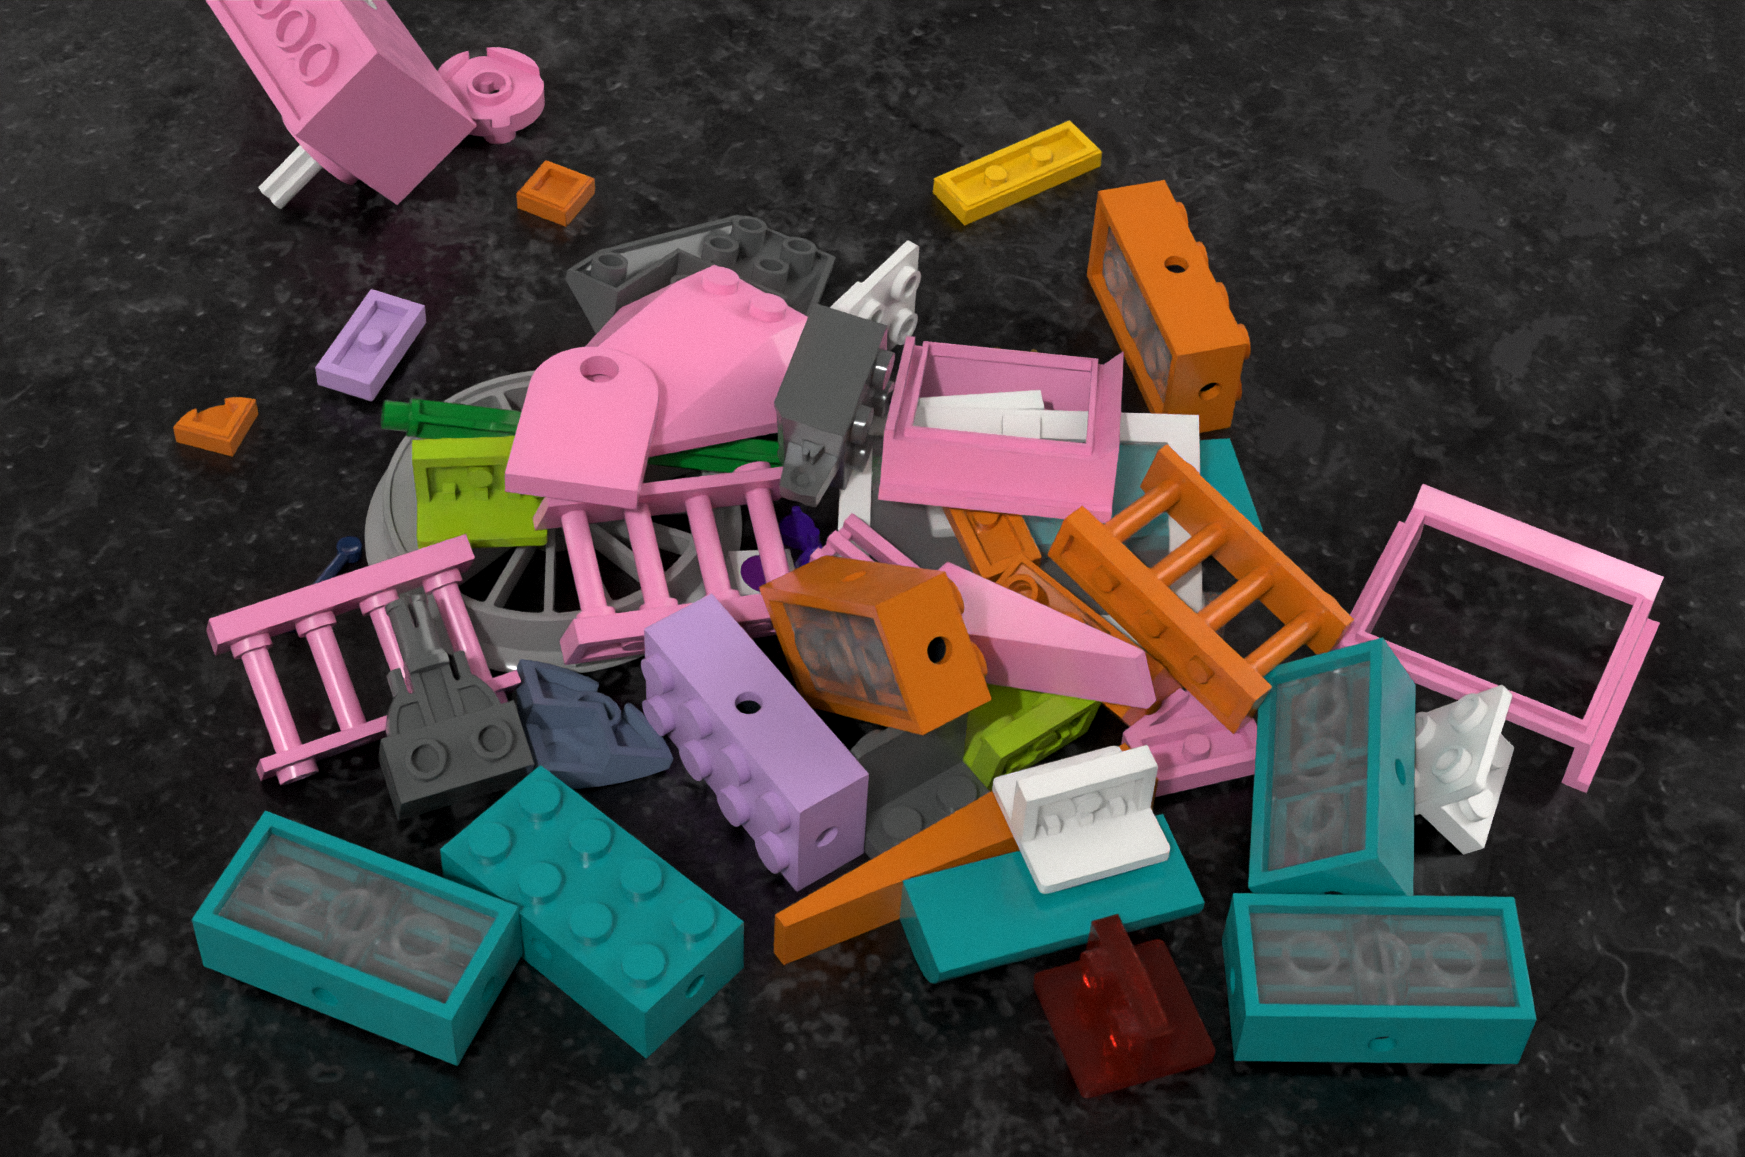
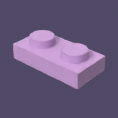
M371 289L315 367L318 385L372 402L426 324L425 305Z

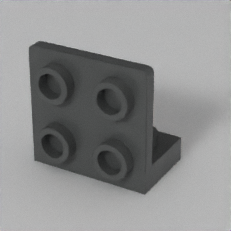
M968 712L925 735L891 727L885 730H873L863 736L850 750V753L869 773L864 852L870 859L877 857L990 792L963 762Z

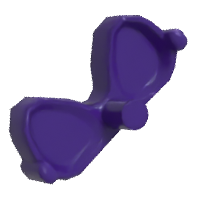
M793 506L792 514L780 521L779 529L783 544L804 551L793 563L795 569L809 563L810 555L818 547L822 549L823 546L820 541V531L818 528H815L813 520L801 511L800 506Z

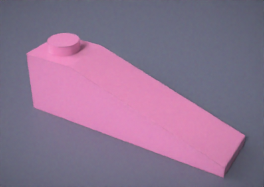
M946 562L938 569L939 571H946L947 577L956 584L963 597L965 609L961 615L970 640L977 645L985 658L988 669L987 676L985 677L986 683L1148 709L1156 702L1144 650L950 562Z

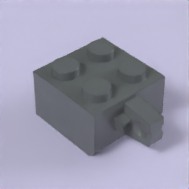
M813 303L774 401V408L777 414L779 445L777 455L783 466L779 484L781 497L790 501L800 502L806 506L817 507L828 486L845 490L852 471H864L874 440V436L868 434L874 415L881 418L885 416L894 390V382L890 381L889 378L894 365L895 353L887 351V325Z

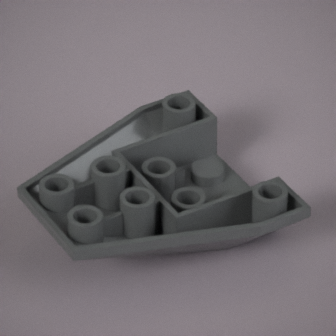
M734 215L598 250L569 268L566 281L596 334L620 308L713 265L733 270L738 274L739 279L764 293L781 297L789 307L808 317L813 303H820L836 257L817 249L815 244L807 239L789 237L767 227L765 222L758 218Z

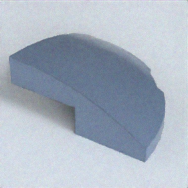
M519 660L516 668L521 680L520 685L516 688L518 715L534 761L532 771L541 765L571 789H582L627 782L670 768L673 757L663 737L659 736L649 724L645 715L634 705L626 703L621 714V710L616 702L610 697L597 692L599 682L556 665L532 660Z

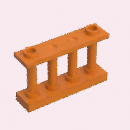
M1166 444L1158 450L1140 485V488L1145 492L1143 496L1105 524L1100 523L1082 505L1064 519L1047 555L1234 735L1251 721L1271 690L1272 686L1263 678L1303 644H1306L1317 655L1335 650L1355 619L1339 605L1333 596L1322 590L1213 488L1194 466L1182 459ZM1166 512L1192 537L1154 566L1148 568L1122 543L1160 514ZM1212 555L1238 581L1198 613H1195L1169 587ZM1258 599L1285 626L1248 656L1242 658L1216 631Z

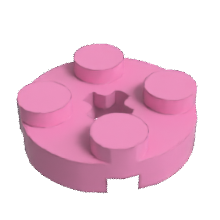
M491 47L487 48V56H478L469 59V51H466L448 59L437 71L476 124V127L469 135L483 136L489 143L504 144L512 141L516 136V131L522 130L533 123L544 109V82L540 78L539 67L530 57L518 51ZM495 90H499V92H497V93L488 94V93H491V92H493V91H495Z

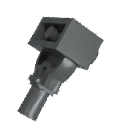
M422 593L410 595L409 597L411 603L408 604V608L415 628L412 626L404 598L392 601L385 606L386 614L390 618L404 662L405 679L411 693L407 691L400 668L388 672L386 677L393 700L386 718V738L381 739L378 758L398 821L516 786L532 772L534 767V761L514 700L501 704L494 691L483 680L471 674L464 651H457L452 654L451 663L457 680L454 679L449 665L448 654L441 647L428 607L427 595Z

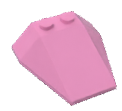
M713 265L620 308L585 347H605L627 353L645 364L655 376L659 388L658 417L649 457L777 433V414L774 408V401L808 317L789 307L781 297L764 293L739 279L738 274L733 270ZM601 374L586 377V379L593 382H607L613 379Z

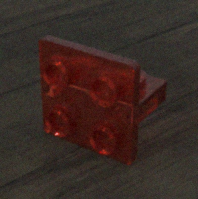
M1118 914L1091 921L1086 951L1081 952L1080 961L1041 971L1034 976V990L1077 1088L1084 1098L1096 1097L1209 1064L1214 1059L1215 1047L1165 943L1160 939L1133 946Z

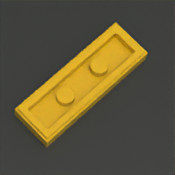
M1069 120L934 178L933 193L965 226L1100 167L1102 151Z

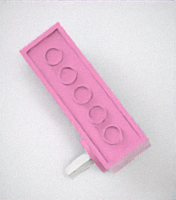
M206 0L282 115L286 128L300 144L259 186L260 191L269 197L272 203L280 209L322 168L349 185H354L360 179L398 205L476 127V124L386 0Z

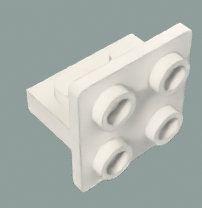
M1503 685L1478 694L1471 693L1465 695L1456 702L1426 713L1419 712L1415 714L1414 816L1421 814L1463 855L1485 847L1514 751V746L1501 734L1512 699V693Z
M1148 745L1122 751L1118 746H1110L994 778L992 792L1040 893H1053L1163 862L1169 858L1170 845L1151 810L1158 765Z

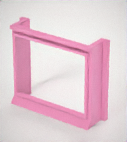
M906 336L884 429L878 500L1065 519L1083 505L1100 523H1106L1111 519L1119 453L1124 351L1107 363L1098 364V359L928 341H923V346H916L915 337ZM1041 390L1044 410L1088 411L1086 444L913 426L918 401L922 397Z
M1422 484L1405 523L1398 522L1350 614L1355 620L1335 650L1379 639V637L1372 635L1371 632L1421 537L1424 524L1633 605L1583 720L1510 691L1512 699L1505 720L1574 747L1561 783L1587 793L1660 624L1649 619L1648 616L1664 577ZM1385 640L1416 684L1456 700L1471 693L1478 694L1498 686Z

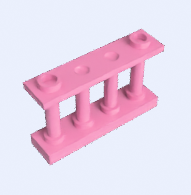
M759 461L742 465L732 473L643 483L637 510L544 497L533 517L535 530L563 527L581 612L576 615V619L572 620L559 640L564 664L570 665L645 654L644 628L692 604L678 605L676 598H670L651 516L687 512L706 596L713 594L751 639L777 635L762 595L740 596L738 590L731 589L712 508L747 504L766 583L789 573L787 557L773 501L781 498L779 484L783 466L771 468L769 462ZM625 519L644 604L637 611L616 613L614 607L607 606L589 524Z
M466 534L208 620L206 632L215 656L232 651L234 659H242L276 752L274 755L259 760L256 770L260 781L277 776L280 785L299 781L319 772L317 761L386 737L387 715L366 722L332 627L337 625L336 615L357 608L361 609L363 616L370 615L390 671L397 668L401 669L407 691L411 693L405 679L404 662L390 618L386 614L385 606L392 601L400 599L399 594L422 586L426 595L433 594L454 652L464 651L471 674L483 680L494 691L501 704L508 702L506 695L513 693L521 683L519 674L515 670L492 678L458 587L463 582L461 573L467 572L475 559ZM294 629L297 630L300 638L306 637L341 730L303 745L268 649L273 646L270 637Z

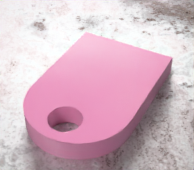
M605 347L569 349L544 361L536 369L529 383L505 471V492L637 510L658 417L659 388L655 376L650 369L640 360L627 353ZM601 374L613 379L607 382H593L586 379V377Z

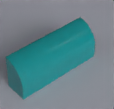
M1161 814L1155 817L1170 845L1169 858L1166 861L1053 893L1042 894L1039 892L1021 852L1016 851L903 880L899 919L920 970L930 983L936 984L1196 915L1202 911L1205 902L1164 815Z

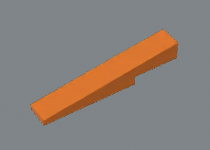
M1126 743L1118 746L1122 751L1130 749ZM1157 777L1155 781L1154 792L1151 802L1152 811L1159 781ZM993 792L985 794L775 914L774 954L785 965L898 920L900 918L903 880L1020 851Z

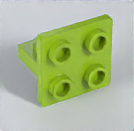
M515 436L412 440V466L417 498L416 538L419 549L464 534L467 535L471 548L541 546L547 544L548 529L535 530L533 517L544 497L505 492V471Z

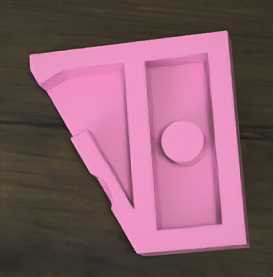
M1179 688L1162 701V706L1156 713L1144 715L1125 730L1121 745L1126 743L1130 749L1148 745L1158 765L1156 777L1159 781L1155 797L1255 774L1257 725L1254 718H1252L1249 723L1233 735L1188 690L1185 692L1182 688Z

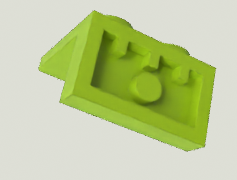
M986 683L992 700L968 712L963 762L986 788L991 791L994 778L1028 769L1087 733L1102 702Z

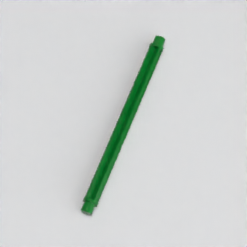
M411 398L409 403L384 400L381 429L406 432L407 437L422 439L515 436L522 411ZM753 438L648 457L647 461L648 465L718 473H732L742 465L759 461L769 462L771 468L782 467L777 455L779 449L778 441ZM872 457L871 485L880 486L882 458Z

